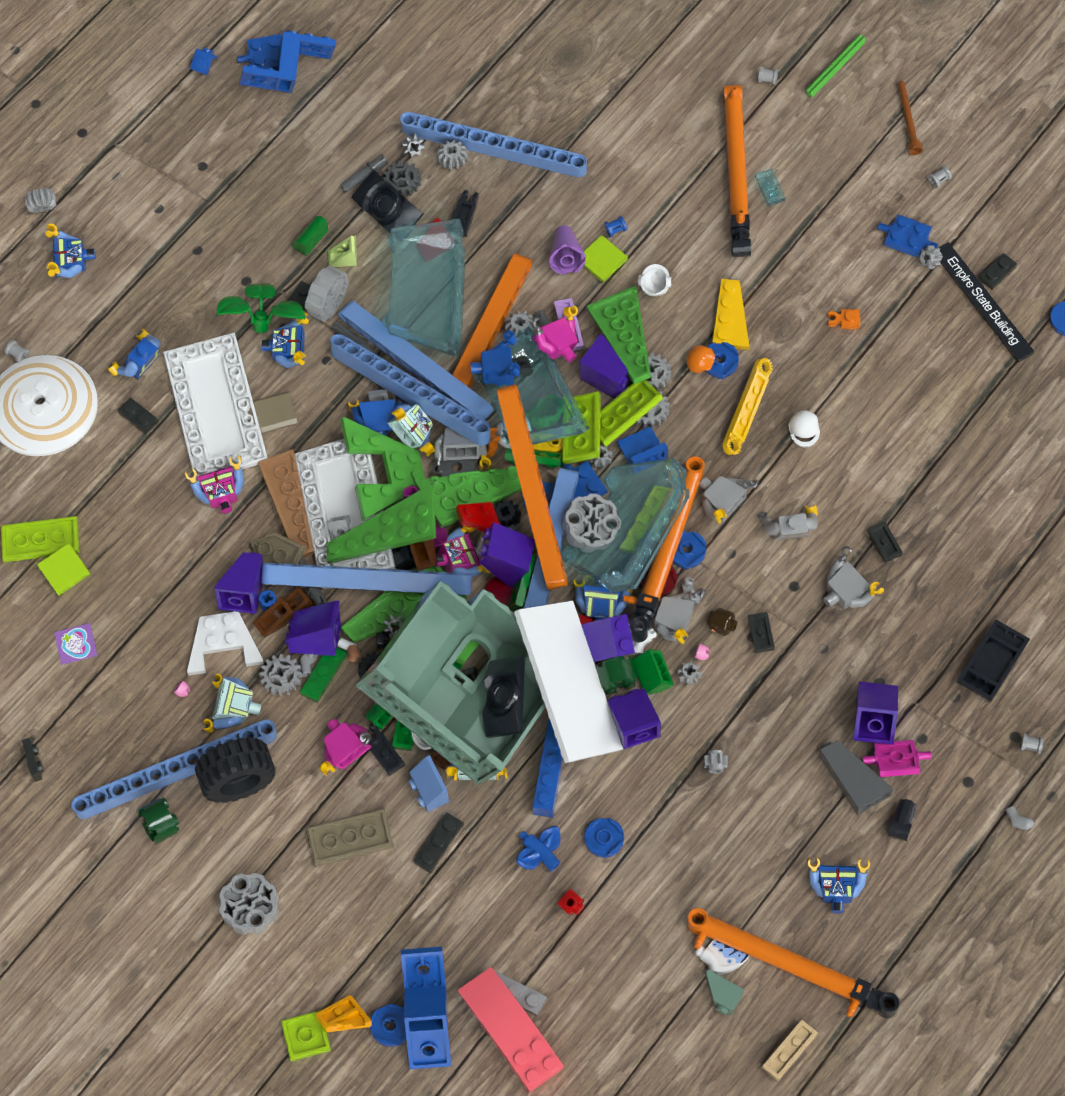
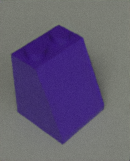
M600 334L580 361V379L615 399L629 387L628 369L605 337Z
M495 522L489 528L484 529L482 534L484 540L479 549V563L507 586L513 587L529 572L535 539Z
M243 552L218 581L214 589L219 610L257 614L259 595L263 589V583H261L262 554Z
M332 601L294 611L293 619H289L288 630L290 632L286 633L285 644L289 645V653L336 656L341 632L340 601Z
M627 614L581 625L594 662L635 653Z
M859 681L853 740L893 745L898 715V686Z
M645 688L641 690L633 689L626 695H616L607 701L623 750L661 737V722Z

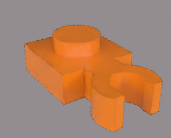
M841 309V314L835 311L828 312V318L835 319L828 321L829 327L841 324V329H860V309Z
M497 427L490 428V442L486 445L488 453L486 458L493 457L498 449V442L501 436H496Z

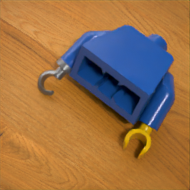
M356 399L357 403L355 405H351L349 401L348 406L356 423L386 436L385 432H393L387 424L395 417L391 412L394 411L396 406L404 405L406 401L402 399L395 403V399L359 402Z

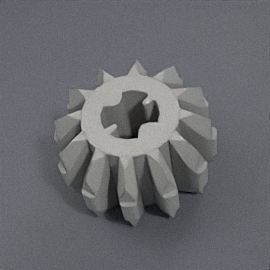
M453 139L449 143L446 140V145H440L437 156L439 163L444 168L449 166V169L452 170L453 167L459 169V165L464 166L468 155L466 153L467 148L462 145L461 141L456 143Z
M34 189L25 195V204L29 212H48V210H52L56 206V197L52 189Z
M517 310L516 315L511 313L510 318L505 320V331L511 330L515 334L514 337L517 340L518 338L521 339L522 342L525 337L530 339L531 334H534L535 330L532 326V314L527 315L526 310L522 314H520L519 310Z

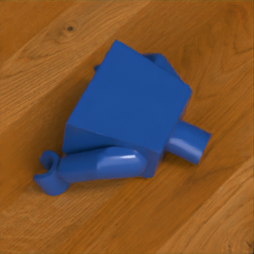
M511 330L505 332L503 336L505 341L502 340L494 348L483 351L481 353V362L470 363L471 374L482 373L485 384L497 386L513 385L514 377L520 375V366L517 362H512L511 348L508 347V345L516 344L515 334Z

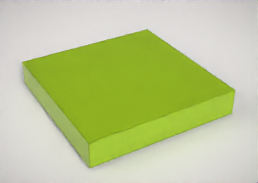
M601 235L584 250L585 264L583 267L603 283L628 260V256Z
M69 543L37 564L58 596L91 575Z
M321 1010L281 1021L291 1062L331 1051L327 1032L316 1020L315 1016Z

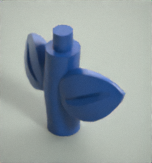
M558 826L545 829L538 839L533 834L528 835L525 831L521 832L519 837L523 840L522 844L526 848L518 853L516 857L517 864L525 869H534L542 861L550 872L555 870L560 864V861L552 853L560 845L561 836Z

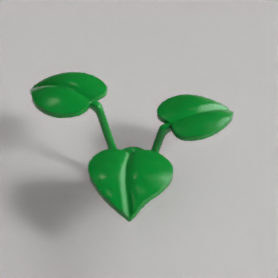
M255 283L245 287L246 296L259 298V311L254 316L247 301L243 302V299L238 296L225 297L217 305V316L222 314H242L248 311L251 324H253V330L256 333L268 331V324H271L273 314L280 317L305 320L302 306L294 301L279 302L278 306L274 305L268 316L263 311V298H273L276 293L275 287L268 283Z

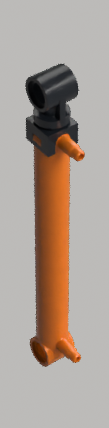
M742 85L724 86L731 217L730 228L733 238L732 257H751Z
M690 457L686 461L684 471L675 468L668 469V474L682 479L643 590L638 598L627 595L623 596V601L636 605L633 618L629 624L634 642L640 643L647 639L652 620L655 618L666 579L700 481L704 475L705 463L700 457ZM636 628H641V629H643V630H642V631H637V630H635V629H636Z
M694 908L689 912L687 928L693 934H698L694 944L695 949H700L707 936L849 999L850 1004L846 1013L848 1017L853 1016L857 1007L862 1008L865 1000H867L865 1007L878 1012L883 1018H892L897 1013L900 1002L894 993H885L875 988H872L869 993L872 983L860 978L855 980L710 916L701 908ZM695 918H699L703 922L701 924H695L692 920ZM889 1002L893 1008L888 1009L884 1007L883 1003Z

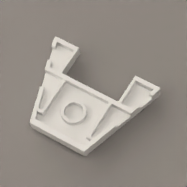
M234 611L199 618L187 669L189 676L206 673L204 654L244 648L246 667L264 664L263 658L239 612Z

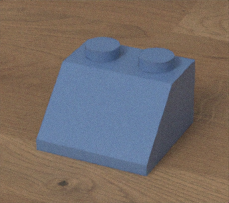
M429 755L409 772L411 779L408 780L412 790H417L419 794L417 800L421 808L425 807L427 812L449 803L447 788Z

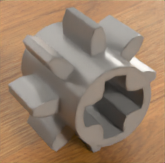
M415 133L410 137L406 135V142H402L403 146H406L403 149L404 152H410L411 157L414 154L421 155L420 150L425 148L423 144H420L423 141L422 137L417 139Z
M933 245L921 250L922 253L919 259L922 262V266H928V269H933L935 266L941 265L940 262L943 256L940 248L934 249Z
M600 446V456L602 458L589 460L594 462V468L602 467L605 469L607 464L611 465L612 451L608 452L606 446Z
M390 615L391 620L389 622L384 621V623L387 624V628H385L383 631L390 632L389 638H391L393 634H396L398 631L395 630L393 632L390 624L396 623L397 621V626L401 627L404 623L400 621V615L397 617V619H394V617Z
M692 661L687 664L682 663V669H678L677 672L678 675H682L679 682L684 681L688 687L692 683L697 685V678H702V673L697 672L700 669V665H694Z
M710 750L708 756H704V768H708L710 773H722L724 771L723 768H727L728 756H723V751Z

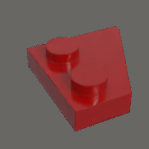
M492 502L459 504L455 508L459 521L463 526L473 527L483 532L493 522L500 525Z

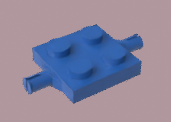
M277 34L247 40L248 54L237 56L238 62L249 61L251 65H255L257 68L264 69L268 67L277 70L279 44L282 35Z
M899 214L891 226L881 222L878 226V230L887 233L885 246L918 258L921 250L927 246L934 245V249L938 247V243L928 240L932 229L931 226Z
M588 461L574 468L571 464L566 465L562 462L565 469L579 471L574 499L579 496H588L589 494H598L602 497L608 493Z

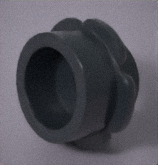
M383 630L376 633L377 648H383L384 650L385 646L389 643V635L385 634Z

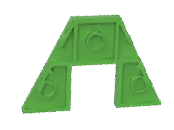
M342 417L340 423L347 454H382L388 484H357L355 486L361 519L365 521L372 515L380 513L383 509L403 499V490L406 487L415 486L414 479H425L419 451Z

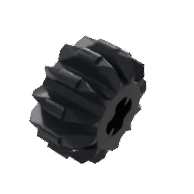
M503 499L501 504L496 501L494 510L500 525L507 528L511 527L515 530L516 524H520V517L522 516L518 504L513 505L512 500L506 503Z

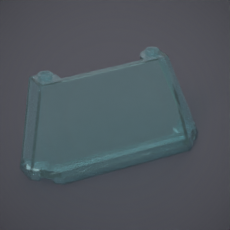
M460 219L392 228L391 236L387 238L388 247H391L393 252L390 311H387L386 316H383V326L387 328L391 335L452 356H458V351L462 349L466 252L461 236H464Z
M528 326L515 337L517 339L516 344L508 345V347L511 348L512 358L527 356L529 364L534 369L533 374L530 376L520 375L514 377V384L517 385L532 444L586 432L590 428L555 359H551L546 353L538 349L537 344L532 340L535 335L534 331ZM482 373L474 374L473 378L475 381L485 386L504 426L501 437L506 444H509L497 389L510 385L497 386L485 384Z
M674 458L612 467L606 476L605 483L608 489L612 491L607 500L616 506L617 515L621 519V526L615 535V539L606 549L596 550L593 553L582 552L580 548L577 549L574 546H566L561 552L563 563L571 570L612 593L637 589L690 497L689 489H686L685 477H687L686 469ZM606 523L607 527L614 529L613 525Z

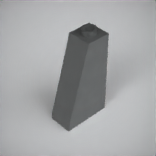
M838 740L833 743L827 742L821 747L820 759L857 815L892 796V787Z

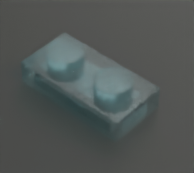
M773 168L756 173L755 178L767 206L785 202L784 193Z

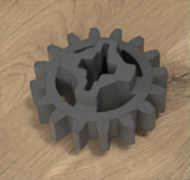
M399 160L396 165L392 162V167L387 166L386 171L383 172V177L404 196L407 193L411 196V191L417 192V186H421V174L419 173V168H415L414 163L409 165L408 161L402 164L401 160Z

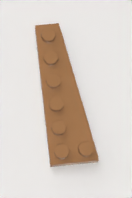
M293 449L259 461L260 470L288 539L305 546L302 558L313 555L314 548Z

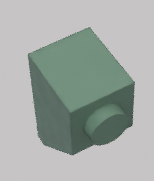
M708 969L706 981L713 1006L716 1007L715 1009L719 1013L732 1016L744 995V989Z

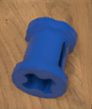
M618 216V219L609 223L607 221L604 222V227L609 237H613V234L622 230L624 232L627 231V226L622 216Z
M265 590L259 595V601L264 612L277 602L276 595L271 590Z

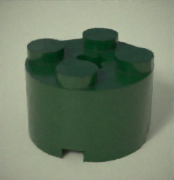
M624 656L611 658L603 661L602 667L595 666L601 688H603L606 695L614 694L617 692V689L622 687L625 690L636 687L635 682L639 680L632 656H628V659H624Z
M164 797L158 798L137 809L139 818L142 816L144 818L142 825L151 841H155V845L176 835L179 831V821L174 813L170 814L168 810L169 804Z

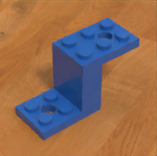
M283 31L279 44L277 70L275 71L273 68L268 67L264 69L257 68L255 65H243L239 85L292 93L296 81L299 54L331 59L336 46V40L327 36L315 37L309 33L303 35L297 34L295 31Z
M442 946L401 950V961L405 988L404 1022L410 1069L451 1066L447 988ZM426 965L429 968L427 970H420L418 967ZM426 1046H432L434 1049L431 1051H426L423 1048Z

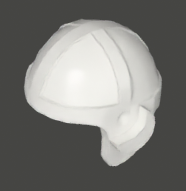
M659 264L648 266L638 278V285L650 296H661L672 285L669 272Z

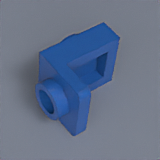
M203 47V50L196 48L190 69L208 75L213 58L217 59V55L212 54L213 50Z

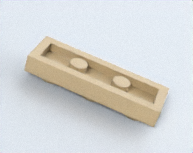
M801 1020L762 1066V1069L779 1081L818 1035V1032Z

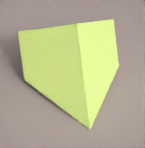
M356 235L348 237L328 250L329 265L333 267L357 266Z

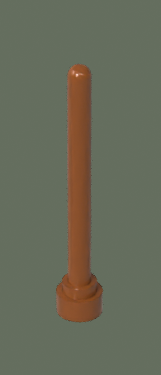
M900 81L898 88L910 138L908 151L910 155H919L923 152V146L916 136L905 82Z

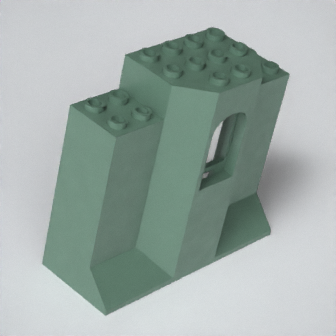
M441 581L424 594L375 663L355 685L477 785L482 784L504 769L546 707L532 664L529 661V655L523 642L520 628L516 622L515 614L510 611L507 605L500 603L491 592L485 589L481 590L467 602L465 598L453 592L449 585ZM469 641L479 643L488 654V662L474 681L470 680L453 666V663ZM524 655L525 676L522 733L488 738L486 737L482 714L486 704L487 693L484 677L488 664L493 660ZM455 674L464 681L463 684L454 678Z

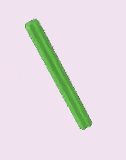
M861 34L858 35L806 88L805 93L809 97H813L863 46L866 38Z

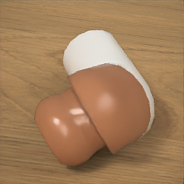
M341 638L338 647L347 650L349 654L348 660L356 663L361 655L358 646L351 641Z

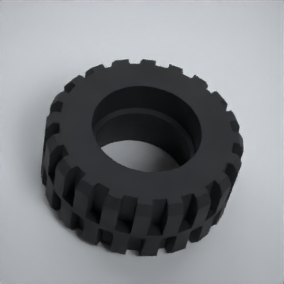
M247 737V739L238 738L234 741L230 740L227 743H221L217 747L209 749L206 754H203L198 759L195 766V773L203 796L215 803L234 802L258 793L259 790L266 788L267 784L272 782L276 770L267 744L260 739H253L252 737Z

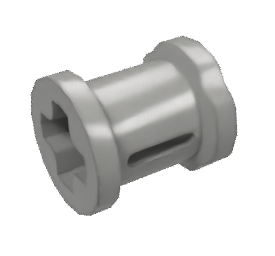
M761 66L758 82L766 81L776 85L778 69L769 70Z
M941 166L934 174L930 173L927 178L931 186L937 189L941 183L949 181L952 175L946 166Z
M11 340L5 347L4 352L16 358V361L20 363L28 358L30 351L19 346L17 341Z
M1024 733L1020 750L1024 751L1026 749L1041 754L1044 737L1036 738L1027 736Z

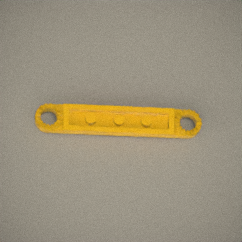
M768 358L757 359L723 441V450L727 455H737L741 451V445L746 439L768 384L769 375L773 370L771 368L773 367L771 365L772 362ZM762 364L765 366V371L761 369ZM730 442H732L733 445H734L733 450H732V448H730V447H731V445H729V444H731Z

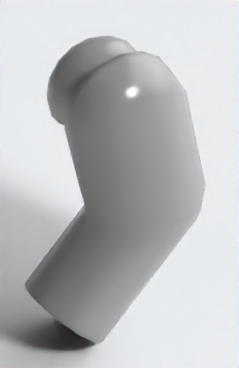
M686 577L682 581V593L694 591V580L691 577ZM698 596L696 600L693 601H695V604L698 605L701 602L702 598Z
M304 654L301 657L300 665L303 677L311 675V665L316 661L318 655Z
M1014 806L1005 810L1013 827L1022 830H1028L1033 827V820L1019 816Z

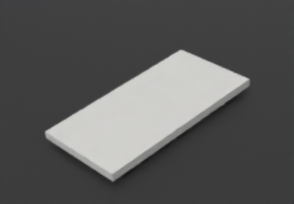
M235 332L163 352L192 469L197 473L196 480H198L197 476L232 466L233 469L234 466L230 464L231 456L235 464L239 463L238 455L241 457L242 461L239 465L242 469L257 466L259 461L267 459ZM250 408H252L254 419L248 414Z
M344 439L295 453L316 564L321 566L396 569L392 549L335 563L327 561V543L337 538L328 527V521L331 518L349 515L351 530L378 515L376 513L362 521L355 492L357 484H378L372 455L347 454ZM339 528V536H341L345 532L343 529ZM321 587L323 591L330 589L329 587Z
M568 601L515 611L516 622L520 628L523 642L529 655V661L532 664L564 762H574L622 750L623 746L604 690L601 688L597 670L574 602Z

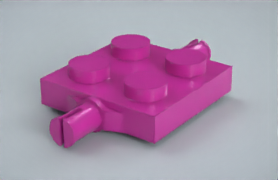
M914 740L894 741L893 745L874 743V756H862V762L864 764H875L880 777L920 774L919 760L931 759V751L919 752L914 745Z

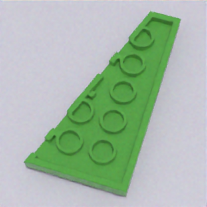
M636 286L587 305V312L601 334L627 367L628 376L633 384L651 378Z
M516 466L499 470L494 468L483 472L479 470L455 473L444 477L432 476L429 479L416 478L413 481L418 491L430 484L434 487L435 519L440 528H444L459 520L455 510L459 504L492 502V504H495L496 501L499 502L522 491Z
M430 484L328 542L327 561L335 563L435 539L434 487Z
M432 566L422 570L432 572H444L440 566ZM385 591L344 624L341 629L353 643L372 637L377 632H382V630L387 628V624L384 621L389 622L391 620L390 615L394 619H397L400 615V621L405 622L425 593ZM458 595L467 599V595ZM398 622L391 623L390 626L392 628L397 627Z

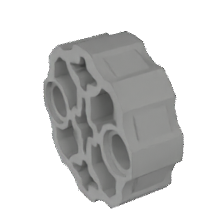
M331 265L323 268L318 273L310 286L305 301L306 313L323 322L334 316L344 300L349 284L347 273Z
M589 494L588 496L575 498L562 518V528L566 533L568 543L586 553H593L596 550H604L609 547L621 526V519L617 515L616 506L598 494ZM568 518H573L576 523H571ZM606 523L613 525L614 529L607 527Z
M238 874L232 877L231 882L224 886L220 892V913L225 923L232 927L236 933L242 935L247 933L260 934L266 931L267 927L276 921L278 917L279 897L274 885L270 884L261 874ZM240 883H246L244 889H237ZM265 891H268V893L271 896V900H268V898L265 895ZM251 901L252 905L248 907L247 902ZM229 907L233 911V917L229 915ZM261 918L262 922L259 925H253V920Z

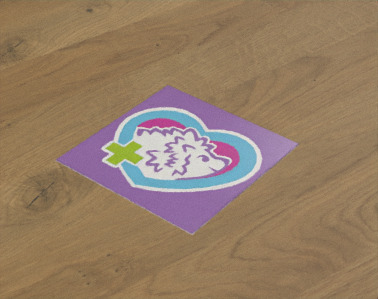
M90 623L54 632L61 665L97 656Z

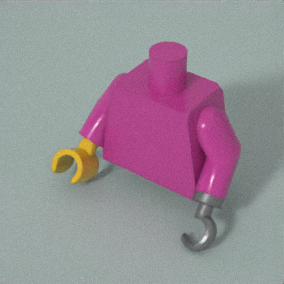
M576 306L563 309V314L567 319L562 318L543 327H540V325L536 326V321L539 320L538 317H535L532 321V326L536 329L534 330L535 335L532 340L537 344L538 349L546 353L551 359L563 356L570 363L577 357L573 352L574 347L578 343L575 319H573V316L578 312Z
M333 719L327 724L331 733L324 737V762L319 767L325 776H327L329 770L331 772L335 771L333 765L340 769H345L372 747L369 744L371 736L365 727L346 722L340 725L337 719Z

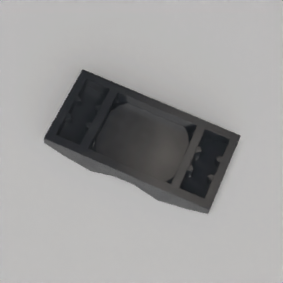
M374 169L351 197L383 228L401 242L424 215L423 212Z
M995 620L958 678L957 683L992 702L1019 660L1030 638Z
M524 655L493 660L488 664L484 677L487 693L486 704L482 711L484 728L488 738L522 733L525 676Z

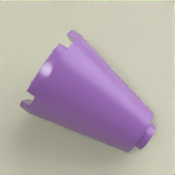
M560 226L555 230L549 255L551 268L556 273L567 275V272L572 271L576 273L585 264V253L569 226Z

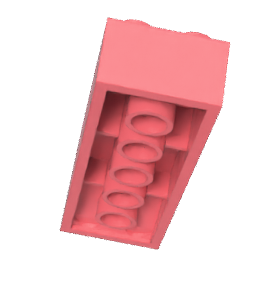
M492 967L457 990L528 1093H531L563 1070L564 1066Z

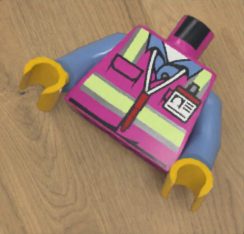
M239 455V463L237 464L233 463L232 456L230 458V464L234 466L233 469L232 466L206 473L197 476L198 480L195 478L197 473L194 469H192L194 475L191 478L187 476L186 471L184 473L185 477L191 481L190 486L195 496L203 503L210 504L211 508L220 507L223 514L232 511L230 503L237 501V495L241 493L244 484L243 471L239 465L242 459Z
M459 527L449 534L447 542L441 545L438 555H436V565L434 566H443L445 572L472 574V577L481 574V571L490 573L489 570L479 563L480 559L469 534L465 535V532H473L475 530L473 527Z

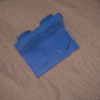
M651 427L618 441V445L633 473L668 458L666 443L659 442Z

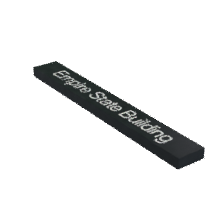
M947 242L940 246V252L943 256L940 262L1015 360L1019 363L1033 355L1034 350L951 244Z

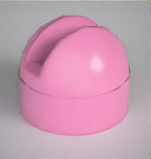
M699 643L694 658L706 660L709 658V648Z
M181 680L173 693L179 697H186L188 692H190V686Z

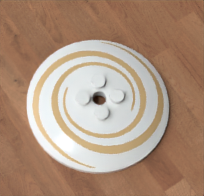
M34 356L24 359L20 363H15L0 375V442L12 451L28 456L56 454L76 444L91 428L98 409L97 391L89 374L77 363L59 356ZM39 398L45 399L43 404H36Z

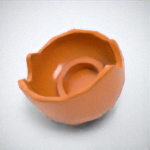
M703 345L694 346L687 353L686 364L688 369L701 374V371H709L714 363L715 354L709 347Z

